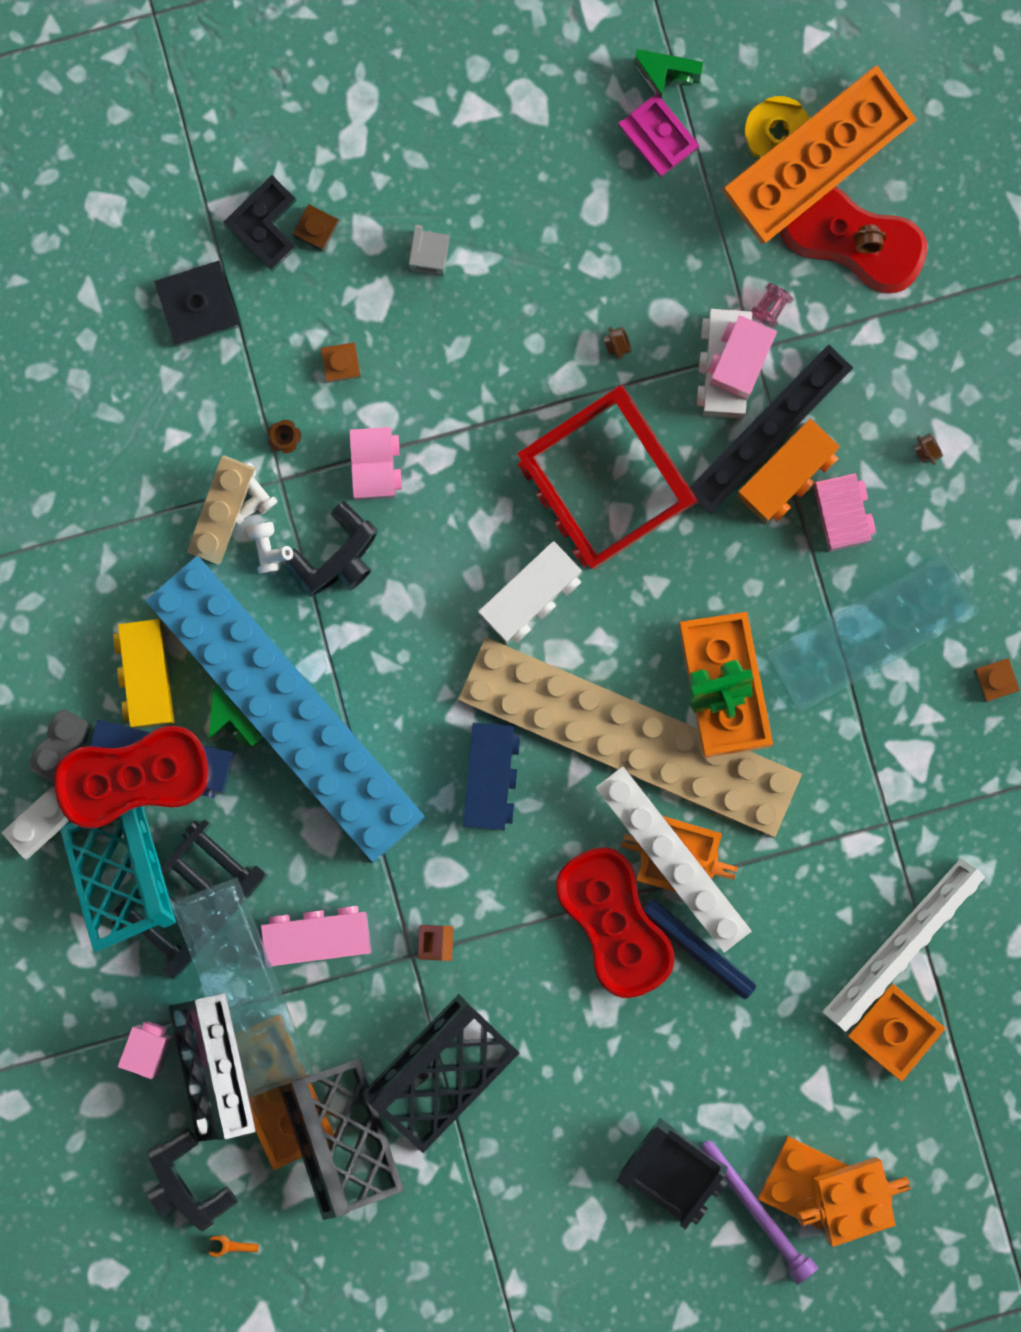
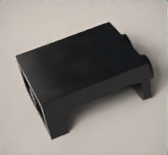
M659 1118L619 1172L616 1181L626 1189L632 1185L679 1219V1226L686 1230L691 1222L697 1225L705 1215L708 1207L704 1204L709 1197L713 1195L717 1198L725 1188L728 1180L724 1177L728 1167Z

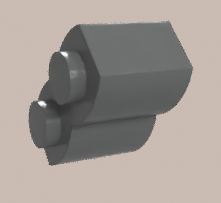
M65 709L61 710L52 719L48 727L47 739L40 743L33 752L29 770L50 782H54L58 763L66 754L81 748L85 744L90 733L91 723Z

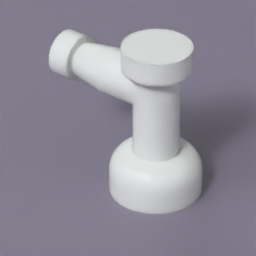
M256 469L248 488V493L252 497L241 507L236 521L239 525L255 511L259 510L263 515L278 503L275 497L270 498L255 480Z
M273 522L246 527L248 537L256 541L260 566L257 567L259 574L279 570L278 562L290 560L293 557V551L289 546L271 550L269 537L274 533Z

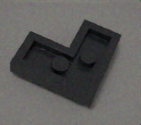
M273 175L223 221L224 225L271 272L296 249V246L274 223L297 200Z

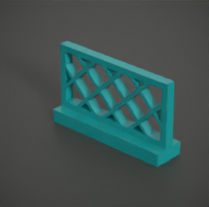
M143 806L128 810L119 816L120 822L113 835L103 831V826L85 828L91 832L83 848L75 846L72 834L84 829V827L69 823L60 829L92 949L96 952L157 925L166 928L176 923ZM99 835L110 839L102 857L90 852ZM118 843L126 845L128 850L121 865L110 860ZM88 856L99 861L91 879L83 876L81 870ZM107 864L119 869L110 887L99 882ZM126 873L134 875L136 879V884L130 895L118 891ZM96 886L108 891L99 909L91 906L90 898ZM115 895L127 899L119 917L107 913ZM136 903L143 906L146 918L132 924L127 919ZM104 917L115 921L116 923L111 933L100 938L98 929Z

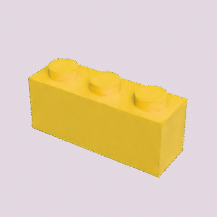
M160 619L118 624L119 633L113 634L116 654L121 653L123 667H118L117 673L120 688L126 689L127 701L121 703L124 722H130V727L134 729L175 724L163 622Z

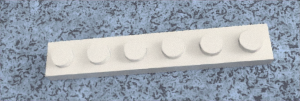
M623 766L595 787L724 953L752 932Z
M960 858L823 1010V1013L845 1032L852 1025L856 1024L873 1001L884 993L885 988L891 981L906 969L909 961L918 951L930 942L936 931L952 918L955 910L963 901L976 891L985 876L977 868Z

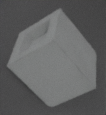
M415 225L409 262L410 271L444 276L449 235L423 231L421 225Z

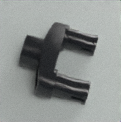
M345 501L340 502L331 511L330 515L350 535L349 540L320 568L315 569L295 548L292 549L293 557L290 560L281 561L301 583L300 588L309 597L323 592L338 580L351 591L359 586L371 572L369 566L361 558L375 540L378 529L369 520L364 521Z
M186 1128L163 1145L159 1142L148 1150L151 1164L160 1183L148 1190L146 1194L154 1208L163 1218L178 1209L196 1228L203 1232L214 1224V1219L237 1204L238 1200L228 1186H225L202 1203L195 1199L174 1167L176 1160L199 1145L192 1131Z

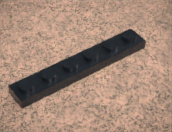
M828 344L689 487L698 500L697 504L711 515L854 367Z

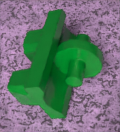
M733 660L720 666L721 678L711 680L707 670L703 669L692 672L690 674V706L693 713L710 709L711 713L723 710L727 719L734 718L736 716L735 707L745 704L744 698L753 696L752 681L754 677L751 670H743L739 662Z

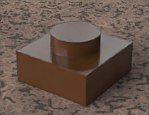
M308 204L293 232V236L324 252L339 224V219Z

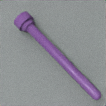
M705 1141L702 1144V1149L728 1167L724 1177L728 1180L727 1184L788 1262L786 1265L790 1270L788 1275L796 1285L806 1280L818 1269V1266L811 1257L806 1258L803 1253L799 1255L712 1141Z

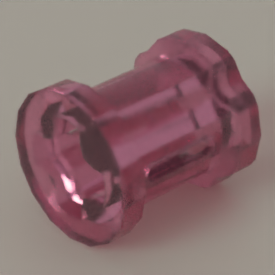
M767 283L765 295L758 306L753 307L750 311L752 316L761 323L771 328H776L778 325L777 319L786 304H791L794 299L779 286ZM773 301H775V303L773 304V306L771 307V309L768 310L769 307L771 306V304L773 303Z

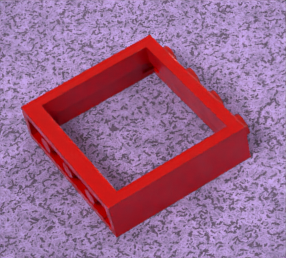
M619 385L517 453L521 459L518 466L522 470V474L528 481L532 478L540 489L536 492L538 499L546 510L552 507L558 517L554 521L556 527L564 538L568 536L572 538L577 548L573 549V553L580 560L583 567L589 565L591 569H597L698 503L693 492L622 385ZM617 404L679 501L597 554L536 457Z

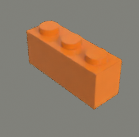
M810 418L739 490L736 496L765 524L771 518L778 522L791 508L787 502L795 494L801 498L815 484L811 480L814 474L819 469L826 473L839 459L835 453L840 446Z

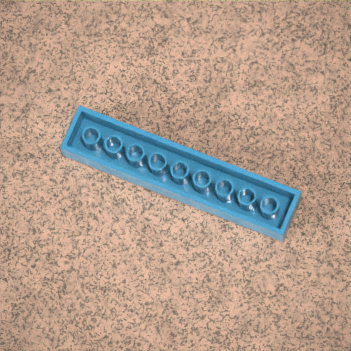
M198 555L145 600L373 863L426 818Z

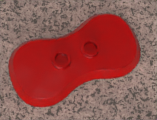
M837 186L780 231L785 244L796 254L811 259L838 262L855 273L865 285L881 293L890 294L906 290L920 274L927 255V240L924 233L914 222L900 216L869 212L855 204ZM864 225L878 226L879 230L885 232L887 236L886 240L883 241V250L873 254L858 252L856 244L853 242L854 233Z
M166 726L152 731L141 740L126 747L115 749L93 746L81 747L66 754L60 760L55 770V793L59 807L68 821L84 828H98L112 822L128 810L151 805L173 808L190 804L203 794L207 786L208 763L203 746L193 732L179 726Z
M611 848L591 849L567 862L559 871L556 879L557 898L565 912L587 934L592 946L595 973L601 985L608 992L620 998L638 997L659 987L672 973L674 951L668 937L647 917L641 907L637 892L636 876L630 862L624 855Z

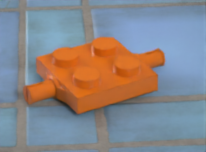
M662 816L711 879L714 875H718L734 881L736 875L725 872L723 869L736 873L738 866L718 861V847L722 833ZM625 833L623 840L636 843V845L622 841L621 848L640 853L641 865L636 881L676 892L636 839Z
M877 1157L814 1177L813 1180L817 1194L816 1206L797 1212L798 1222L804 1227L805 1225L820 1221L825 1230L827 1243L832 1247L896 1226L891 1206L892 1196L910 1191L909 1180L904 1176L888 1182L885 1178L882 1160Z

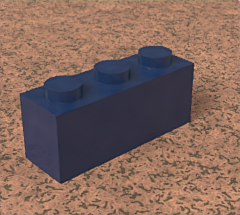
M473 722L463 827L505 831V824H512L514 803L507 802L509 789H516L517 769L511 768L512 755H519L520 735L514 734V726Z

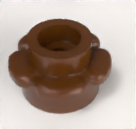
M864 225L854 233L853 242L856 244L858 252L873 254L883 250V241L886 240L887 236L876 225Z
M612 326L609 327V335L604 336L607 351L610 356L616 354L619 359H622L623 355L632 352L628 335L623 326L616 329Z
M281 420L278 423H274L268 430V436L270 437L269 445L277 452L291 453L297 448V443L301 441L300 429L296 428L294 422L290 420ZM282 434H287L288 438L283 440L281 436Z
M931 433L923 437L918 435L917 440L919 443L914 445L918 456L923 463L930 461L932 465H936V460L944 456L938 443Z

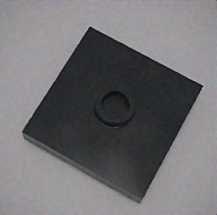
M219 260L154 281L175 347L241 327Z

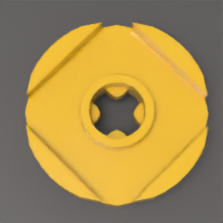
M774 96L754 107L747 117L744 129L745 141L750 154L759 159L781 141L775 139L774 134L769 132V128H775L777 123L783 124V130L788 131L789 135L809 119L810 116L802 108L803 106L792 98Z

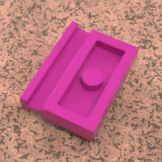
M658 93L618 123V127L659 178H662L669 170L676 167L699 149V144Z

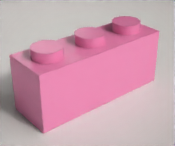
M358 906L337 908L338 915L324 917V910L303 913L304 920L290 921L289 915L268 917L269 924L261 925L266 967L372 953L367 912L359 913Z

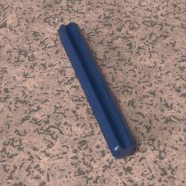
M651 900L644 907L643 911L647 917L669 939L738 996L746 1000L755 991L757 985L754 981L656 900Z

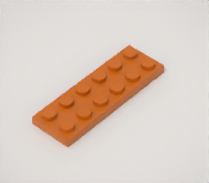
M876 65L725 185L721 191L762 245L912 125L917 119L878 65Z

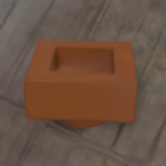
M355 342L321 348L327 383L361 378Z
M1009 658L974 670L985 702L1020 691Z
M420 925L418 959L452 961L454 926Z

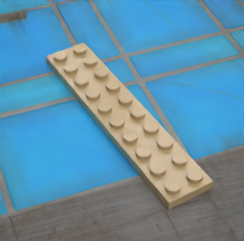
M487 637L483 641L458 699L462 703L618 770L623 766L635 778L774 838L802 776L797 771L751 751L704 758L697 728Z

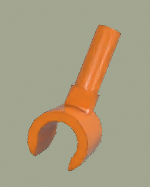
M222 1234L209 1239L219 1240L223 1244L221 1252H208L213 1257H220L228 1252L235 1251L258 1253L259 1244L230 1241L227 1236Z

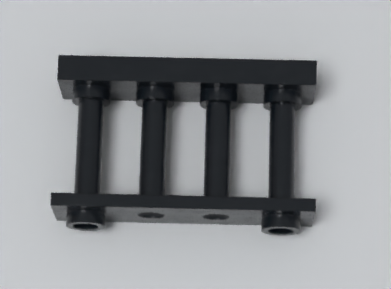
M205 819L201 823L195 820L185 830L182 836L186 840L162 865L161 871L163 878H165L173 869L212 904L210 908L215 912L206 922L201 918L197 920L169 895L175 919L189 930L187 934L191 939L182 948L178 944L174 946L154 927L140 933L165 956L164 960L168 964L163 971L172 979L178 978L268 876L257 865L252 870L248 866L244 868L205 833L212 824ZM195 844L235 878L233 882L238 886L229 896L225 892L219 893L182 860ZM124 899L113 911L112 914L119 917L127 899ZM135 903L127 919L132 924L144 919L136 912L140 906L139 904Z

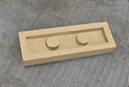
M227 456L221 457L187 550L188 553L195 556L198 555L200 558L218 565L222 562L254 475L255 467Z

